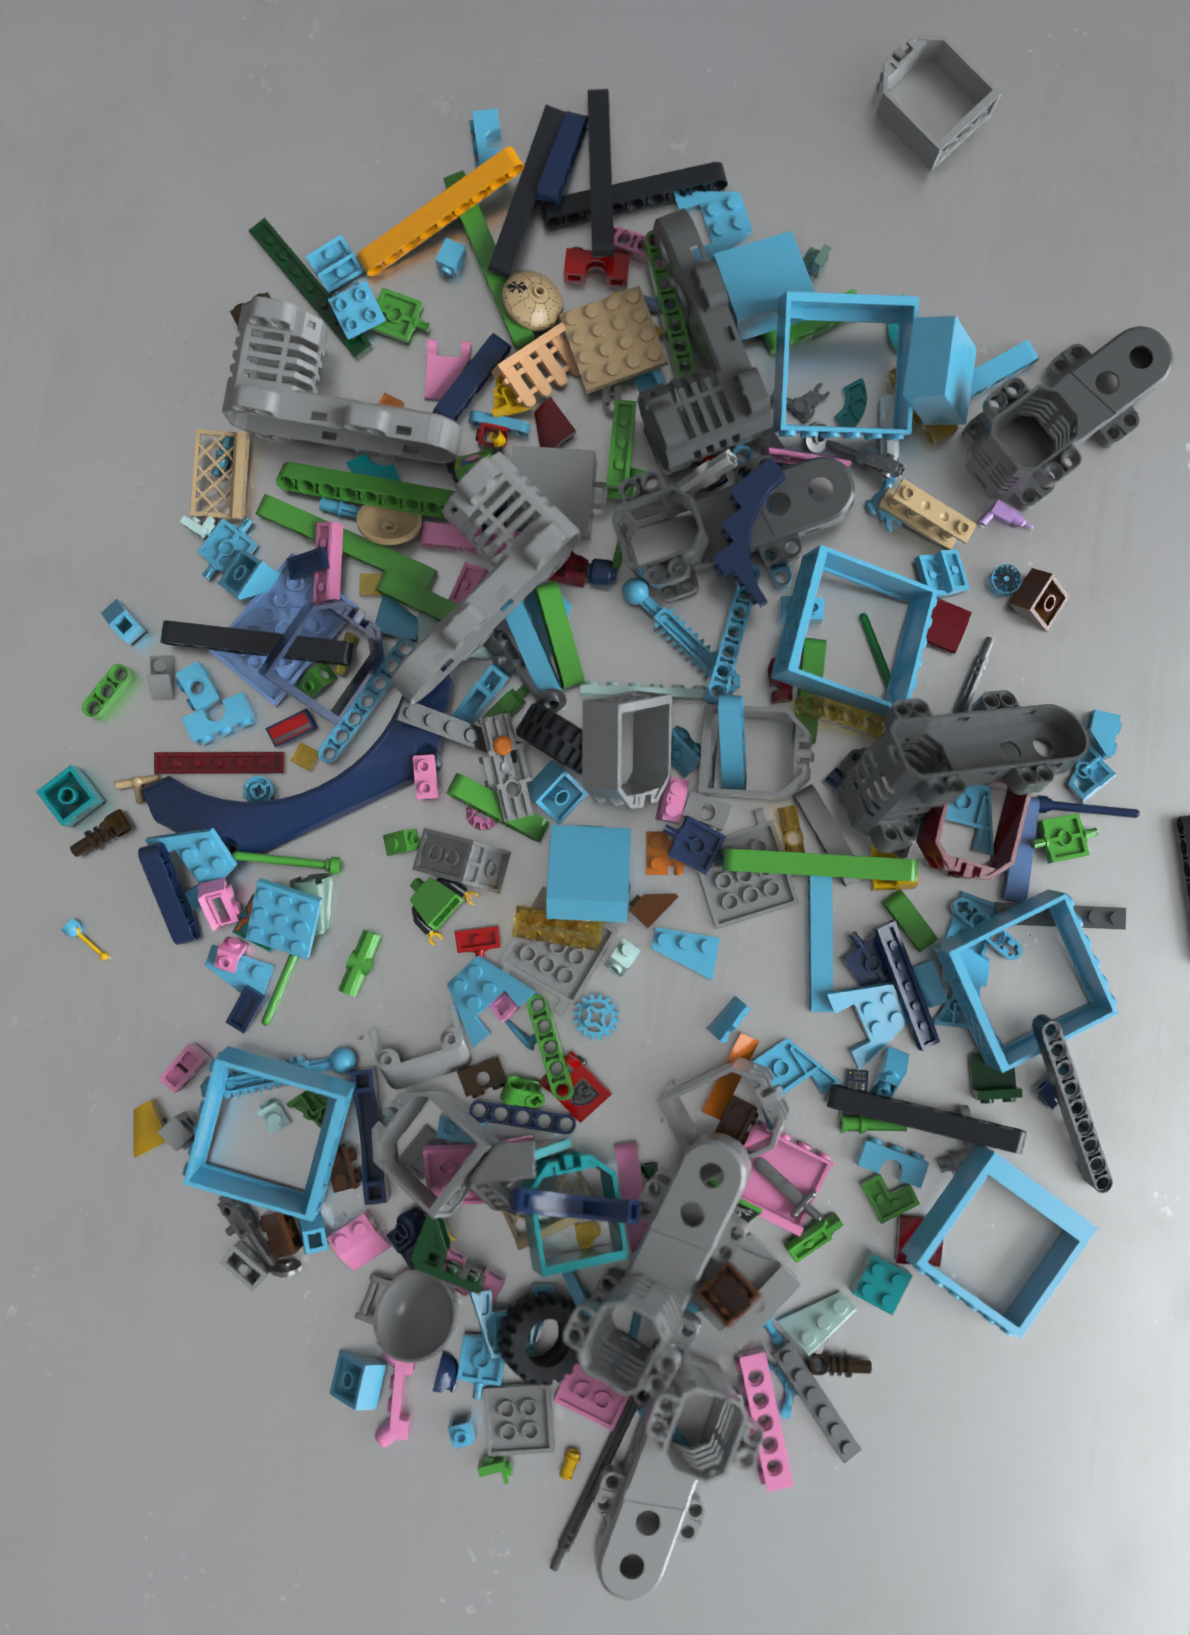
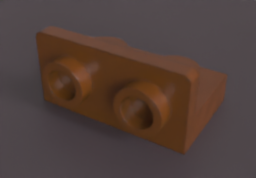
M733 1095L714 1133L727 1134L744 1145L749 1136L747 1130L750 1124L754 1125L758 1119V1108Z
M350 1142L338 1146L330 1176L334 1193L351 1188L356 1189L361 1185L362 1173L360 1168H356L354 1160H357L355 1148L351 1147Z

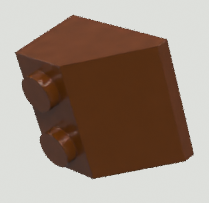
M1031 568L1009 604L1018 615L1043 631L1048 632L1070 596L1052 573Z
M644 894L641 897L636 895L628 904L631 906L628 911L648 929L679 896L677 894Z
M273 1210L264 1212L260 1216V1228L263 1233L266 1232L269 1240L267 1241V1247L269 1252L274 1254L275 1259L294 1255L302 1248L301 1234L294 1216Z

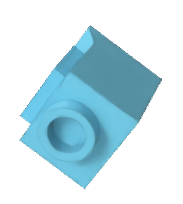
M467 1415V1422L459 1425L455 1424L454 1419L450 1420L448 1432L452 1447L458 1449L472 1445L475 1437H477L472 1415Z

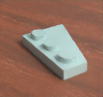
M838 1292L777 1322L801 1349L810 1356L857 1309L841 1292Z

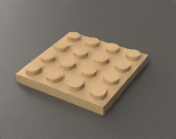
M640 285L559 314L561 322L566 327L565 334L587 394L668 365Z

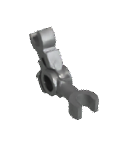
M818 383L813 392L810 390L799 398H787L786 407L791 408L790 411H793L795 415L801 416V422L811 419L815 410L811 412L809 410L819 405L818 401H823L829 396V391L825 394L818 392L823 385L822 383ZM774 391L770 397L772 405H774Z

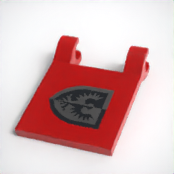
M570 1051L564 1060L569 1066L574 1068L569 1073L574 1093L569 1100H557L581 1123L608 1099L612 1093L580 1061L577 1055ZM545 1074L540 1080V1085L552 1094L547 1074ZM566 1084L558 1087V1094L561 1097L567 1095L568 1087Z

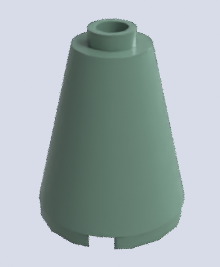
M310 874L302 880L301 876L291 879L289 881L291 888L323 898L315 935L326 933V929L330 928L333 874Z

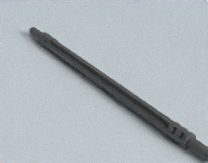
M986 637L980 654L975 658L953 713L967 712L986 664L989 661L987 657L995 639ZM938 749L937 754H938L940 760L942 761L943 758H942L941 753H940V751H939V749ZM913 842L906 849L895 851L899 859L907 858Z
M660 1338L654 1342L652 1349L658 1347L661 1341ZM640 1390L637 1395L640 1397L644 1396L645 1390ZM630 1394L619 1420L611 1432L557 1545L558 1550L549 1567L555 1572L558 1571L566 1552L570 1551L593 1502L592 1493L601 1469L605 1465L612 1463L639 1406L632 1394Z

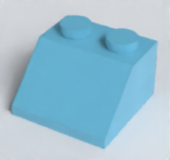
M241 548L217 584L241 600L269 592L271 587L276 584L280 574Z
M551 760L533 779L534 781H531L527 786L530 799L559 825L588 794L554 760Z
M339 1350L329 1394L354 1410L376 1409L386 1364L371 1356Z

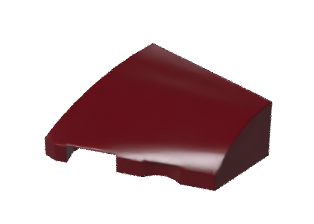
M572 551L568 560L548 580H556L559 583L584 587L589 560Z

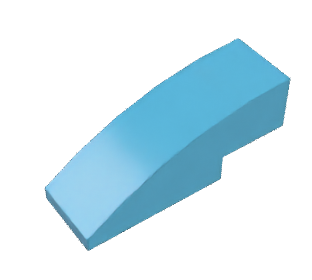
M491 664L480 680L471 688L452 714V717L474 724L512 675L499 665Z

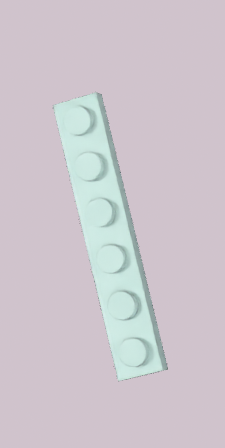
M586 681L585 685H581L580 696L603 697L637 690L672 694V700L704 701L703 696L706 686L694 685L693 689L684 688V685L675 684L671 688H663V684H650V687H641L640 683H628V686H620L618 682H607V685H598V682Z

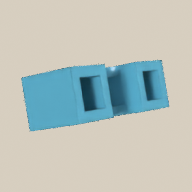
M497 108L472 111L473 120H469L470 131L476 137V140L472 141L473 153L478 154L479 161H475V168L502 150H493L487 147L490 141L501 139Z
M241 692L222 700L225 707V715L219 721H211L208 713L203 709L182 717L191 741L204 745L211 742L214 736H225L232 732L231 729L235 727L243 728L252 724V720L256 719L247 695Z
M870 1136V1139H862L855 1159V1163L858 1166L879 1173L885 1161L896 1160L899 1167L896 1178L915 1187H922L929 1166V1162L924 1160V1155L914 1151L911 1152V1155L903 1152L904 1148L895 1144H891L890 1147L882 1144L883 1140Z

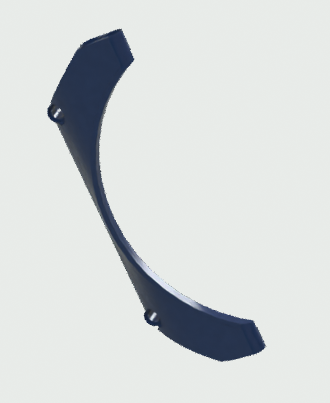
M445 664L440 668L443 672L446 670ZM448 674L417 704L445 714L454 685L450 675ZM402 695L391 721L363 756L336 777L303 793L268 801L241 802L224 800L188 788L171 776L142 788L154 820L173 832L179 833L214 828L230 853L236 850L239 852L264 854L414 783L413 756L434 754L436 772L439 771L442 762L437 753L440 751L442 736L395 720L402 698L406 699ZM235 860V861L237 862V865H236V866H239V865H241V864L247 862V861Z

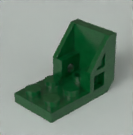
M427 1215L411 1256L415 1269L480 1295L486 1276L482 1275L483 1272L479 1269L470 1268L469 1270L462 1267V1263L456 1260H445L451 1246V1240L444 1219H433Z

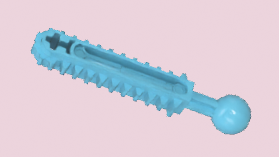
M640 578L627 580L622 587L623 598L630 604H640L653 617V622L655 623L654 630L661 628L660 635L667 634L666 641L673 640V647L679 646V653L685 652V659L691 658V665L697 664L698 672L704 670V678L709 676L715 651H709L711 645L704 646L705 640H698V633L692 634V627L686 628V621L680 622L679 614L676 616L672 615L674 612L673 608L668 610L665 607L661 608L649 596V587L645 581ZM735 669L731 681L732 686L730 685L728 694H734V691L740 687V675L735 672Z
M338 1047L331 1052L329 1057L311 1061V1059L306 1060L303 1055L297 1057V1062L294 1057L289 1058V1064L316 1072L333 1070L337 1074L346 1075L355 1068L356 1056L351 1049ZM232 1070L229 1071L223 1096L225 1099H229L232 1093L234 1097H238L240 1092L244 1096L248 1094V1089L254 1094L257 1088L260 1092L265 1091V1086L272 1090L274 1084L277 1088H281L282 1083L239 1070L236 1074ZM209 1076L204 1078L205 1080L200 1085L202 1097L206 1096L203 1090L207 1079L210 1080Z

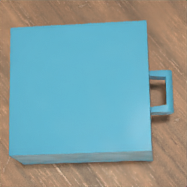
M792 231L713 254V261L718 268L728 294L727 306L741 340L777 330L778 298L785 292H815ZM790 320V325L807 320Z
M956 316L914 317L903 397L921 418V425H966L977 348Z
M551 825L546 897L547 919L627 923L631 828Z

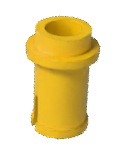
M568 1448L564 1452L565 1459L559 1476L565 1480H572L577 1462H580L581 1457L578 1450Z

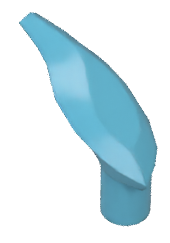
M507 1020V1026L527 1049L534 1050V1044L537 1043L535 1034L528 1037L524 1031L520 1030L510 1020Z

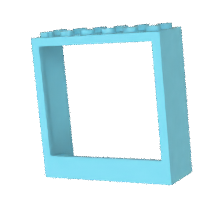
M787 291L778 298L772 433H779V437L796 436V433H800L801 438H813L821 434V438L828 439L839 437V435H843V439L861 438V435H863L864 440H877L885 436V440L890 441L904 439L905 435H910L913 408L903 397L913 319L918 317L919 297ZM790 320L899 324L893 428L785 424Z
M819 545L802 557L771 678L883 718V714L896 700L911 699L912 691L917 685L916 675L922 664L921 655L927 644L926 635L932 624L931 615L937 604L936 595L938 589ZM822 571L909 604L885 700L798 669Z
M1047 889L933 946L985 1064L1001 1073L1041 1054L1034 1032L1003 1046L1000 1037L994 1032L959 952L1046 908L1049 909L1089 1000L1088 1004L1054 1020L1061 1026L1065 1041L1119 1014L1116 1008L1117 1001L1110 994L1107 987L1109 986L1108 980L1099 969L1100 962L1090 948L1092 945L1091 941L1084 934L1082 920L1073 909L1074 902L1067 893Z
M227 1046L222 1052L218 1053L216 1058L212 1059L209 1066V1072L212 1073L210 1080L207 1079L203 1092L206 1093L205 1100L201 1101L198 1113L201 1116L193 1129V1134L196 1136L188 1149L190 1159L189 1162H186L182 1175L185 1176L183 1184L313 1222L324 1202L355 1083ZM230 1068L328 1096V1104L304 1192L206 1163Z
M976 1144L901 1251L908 1256L905 1260L921 1274L927 1275L935 1284L945 1288L948 1293L956 1299L963 1301L974 1312L980 1313L983 1318L991 1324L998 1326L1009 1337L1014 1334L1021 1339L1098 1228L986 1146ZM988 1175L1064 1229L1004 1316H1001L928 1263L930 1257Z

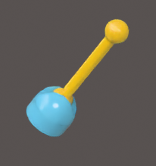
M72 918L61 929L69 937L78 936L99 955L100 960H107L108 954L101 952L81 934V925L76 919Z

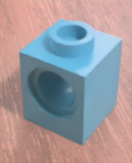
M445 238L435 259L438 271L445 276L452 275L457 277L467 256L466 247Z

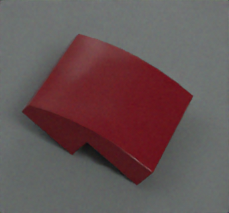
M937 598V604L931 615L932 624L926 635L927 643L955 654L972 612Z
M899 1215L896 1263L910 1264L905 1260L908 1256L901 1250L925 1217ZM943 1240L928 1260V1263L932 1266H941Z

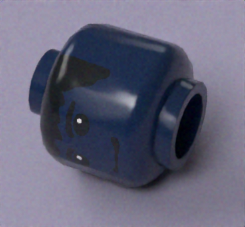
M594 558L587 565L586 580H589L591 586L608 588L611 586L612 581H616L618 568H613L612 560Z
M410 1207L397 1217L396 1230L398 1234L404 1239H416L421 1233L428 1214L418 1207Z

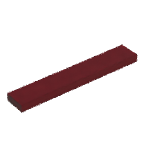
M154 752V774H285V752Z

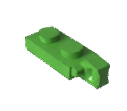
M524 684L517 691L512 688L480 719L510 712L512 719L526 703L523 698L529 693V690Z
M834 1212L826 1216L822 1221L809 1227L800 1236L793 1238L784 1246L795 1263H798L832 1239V1234L844 1225Z

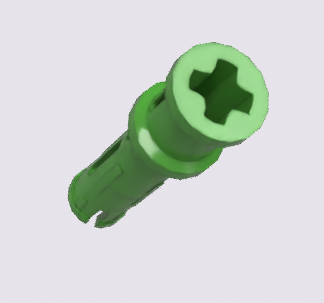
M840 1113L839 1131L842 1134L846 1131H855L859 1134H863L866 1131L906 1132L908 1128L860 1115L845 1116L844 1113Z

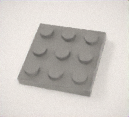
M532 1383L484 1386L487 1457L554 1452L550 1385L545 1386L541 1383L538 1386Z

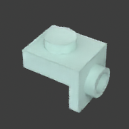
M623 938L604 965L611 973L622 977L641 950Z

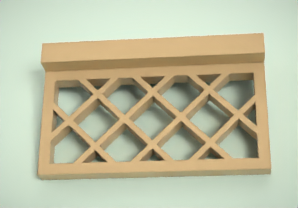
M196 429L190 516H211L212 518L244 521L250 435L246 431L229 432ZM201 435H210L215 442L204 449L200 444ZM226 437H234V446L226 451L220 442ZM218 444L225 453L215 461L208 452ZM207 455L213 464L203 471L199 466V460ZM228 456L233 461L232 468L225 473L218 464ZM217 466L224 475L216 482H213L207 473ZM205 476L212 485L202 493L198 488V481ZM227 478L231 482V489L223 494L217 485ZM216 488L222 497L212 504L205 495ZM204 498L210 507L204 512L196 511L197 502ZM224 499L230 504L229 514L220 513L215 508Z
M581 1170L576 1171L578 1175L576 1185L564 1182L566 1174H563L561 1180H558L560 1183L558 1193H560L562 1184L574 1188L572 1195H575L578 1189L586 1192L587 1196H592ZM579 1182H581L583 1188L578 1187ZM502 1211L516 1241L515 1244L518 1251L528 1247L527 1232L518 1235L515 1229L517 1220L525 1221V1219L519 1216L520 1213L515 1215L508 1211ZM510 1216L515 1217L514 1222H512ZM548 1216L545 1223H539L541 1240L583 1219L556 1217L550 1220L551 1216Z

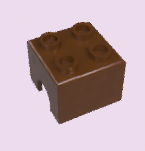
M729 1260L708 1283L704 1284L696 1292L727 1328H732L763 1297V1294Z

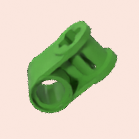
M510 1076L500 1094L501 1100L510 1106L538 1108L545 1103V1097L541 1093L542 1086L538 1079Z

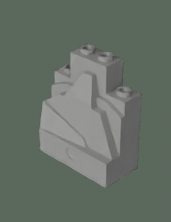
M704 1218L702 1220L698 1219L692 1226L700 1225ZM732 1227L733 1233L737 1235L742 1234L739 1228ZM748 1230L732 1262L763 1294V1297L732 1328H727L696 1294L725 1264L711 1258L690 1299L708 1321L738 1351L745 1346L801 1286L797 1276L750 1230ZM722 1247L726 1254H732L730 1248Z

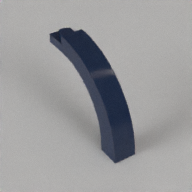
M512 1188L509 1200L510 1212L639 1224L640 1201L572 1195Z

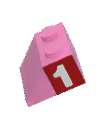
M369 1209L332 1232L326 1238L337 1256L353 1271L391 1247V1244Z

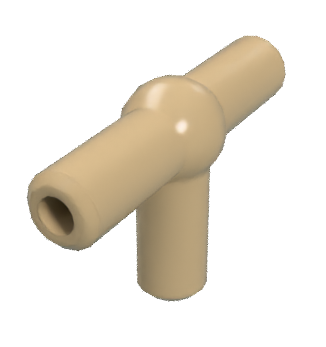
M157 774L143 777L134 776L131 779L115 781L114 785L116 789L133 787L136 803L139 804L145 802L142 785L159 781V776Z

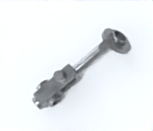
M814 422V423H811L809 426H827V425L824 424V423H822V422ZM818 434L819 437L803 438L804 445L810 452L820 453L828 448L855 458L860 465L879 471L878 475L886 479H890L891 476L900 478L905 471V465L901 464L898 461L899 458L892 454L883 456L864 448L858 451L831 441L828 438H821V434Z
M494 628L493 634L486 641L489 651L495 655L492 658L493 664H502L508 673L515 671L535 698L536 703L545 706L553 712L563 709L566 705L565 693L559 689H546L540 692L522 668L525 663L524 659L510 641V636L503 630L498 631Z
M225 1196L218 1198L220 1202L217 1206L230 1223V1226L225 1229L226 1234L231 1236L236 1233L240 1240L248 1237L273 1276L288 1278L302 1269L301 1262L297 1259L287 1258L274 1261L255 1233V1230L260 1226L244 1202Z

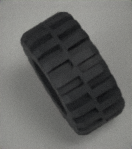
M539 703L532 704L516 728V735L551 758L582 775V729Z
M538 1292V1296L534 1293H529L526 1295L527 1299L523 1300L520 1297L516 1300L517 1305L514 1308L510 1306L507 1309L508 1316L506 1318L502 1317L500 1324L503 1328L498 1330L497 1335L501 1340L498 1343V1348L502 1353L501 1357L504 1362L525 1382L530 1381L533 1385L538 1386L541 1383L545 1386L552 1385L553 1380L557 1382L564 1380V1375H571L575 1371L573 1367L576 1364H580L577 1357L579 1351L567 1345L563 1338L564 1331L575 1308L563 1298L553 1293ZM555 1320L558 1324V1337L554 1346L541 1356H529L526 1352V1340L531 1329L541 1321ZM573 1329L574 1334L580 1336V1333Z

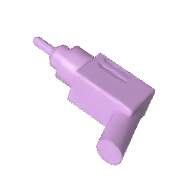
M996 500L993 506L977 521L980 525L985 526L994 518L1005 525L1011 523L1014 526L1025 525L1030 529L1033 528L1032 525L1026 523V519L1022 517V514L1000 500Z

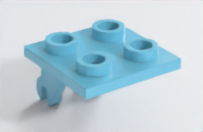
M356 281L353 283L354 287L342 293L336 291L334 292L336 296L328 299L348 340L386 321L367 281L360 284Z

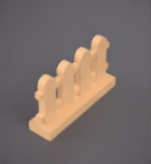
M562 322L499 363L491 371L495 379L501 375L504 377L502 383L505 386L508 384L517 396V399H515L516 403H521L527 409L535 405L536 399L533 394L536 392L543 398L551 394L552 388L549 383L552 381L558 387L564 386L568 381L565 374L567 371L573 376L580 375L571 348L568 345L569 342L567 338L564 339L562 336L566 330ZM549 343L552 345V348L548 349L546 346ZM555 352L565 364L563 368L560 367L552 355ZM533 354L537 357L534 360L530 357ZM541 363L549 375L548 378L545 379L536 366L537 364ZM519 365L520 369L516 371L514 367ZM522 374H525L533 385V388L530 390L520 377Z

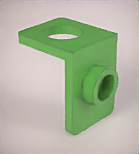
M321 663L309 669L296 684V688L313 699L324 686L335 681L337 676L327 664ZM319 670L326 671L329 678L322 677Z

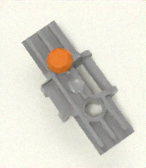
M510 712L479 719L488 756L479 757V762L484 765L487 781H484L486 788L496 787L504 822L534 815L526 784L534 780L533 776L530 777L524 752L525 742L519 744L516 742ZM511 750L516 751L522 779H516L510 754ZM510 782L517 785L518 788L514 795H510L506 791V786Z

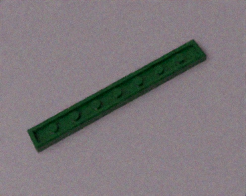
M265 217L248 230L250 235L356 360L372 348V344L363 334L350 340L347 339L328 299L332 298Z

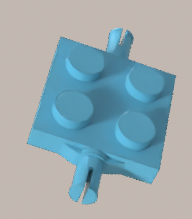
M245 517L239 527L230 524L225 519L219 522L197 551L209 564L201 575L210 580L216 570L223 573L226 572L241 548L250 554L256 550L259 545L250 539L246 533L253 523L250 519Z
M464 1333L457 1380L468 1381L473 1384L472 1398L476 1399L478 1390L477 1399H481L483 1386H501L504 1360L502 1357L491 1358L489 1356L482 1334Z

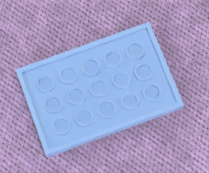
M291 553L288 558L293 557V556H296V555L293 554V553ZM286 559L276 571L280 574L276 584L271 587L269 592L256 595L229 628L284 634L303 605L313 603L314 574L298 580H290ZM340 592V601L346 602L351 607L359 608ZM317 610L310 617L298 636L333 640L346 625V622L329 610ZM209 650L211 654L274 706H277L286 696L287 692L258 673L267 657ZM281 659L273 672L294 686L313 662Z

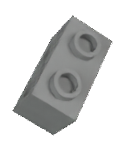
M182 1112L174 1116L158 1133L175 1151L182 1148L186 1150L191 1142H194L196 1135L193 1134V1129L196 1122L186 1112Z

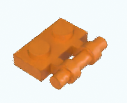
M646 831V875H668V866H674V875H683V866L685 864L675 858L674 860H668V847H671L673 840H668V834L663 833V831Z

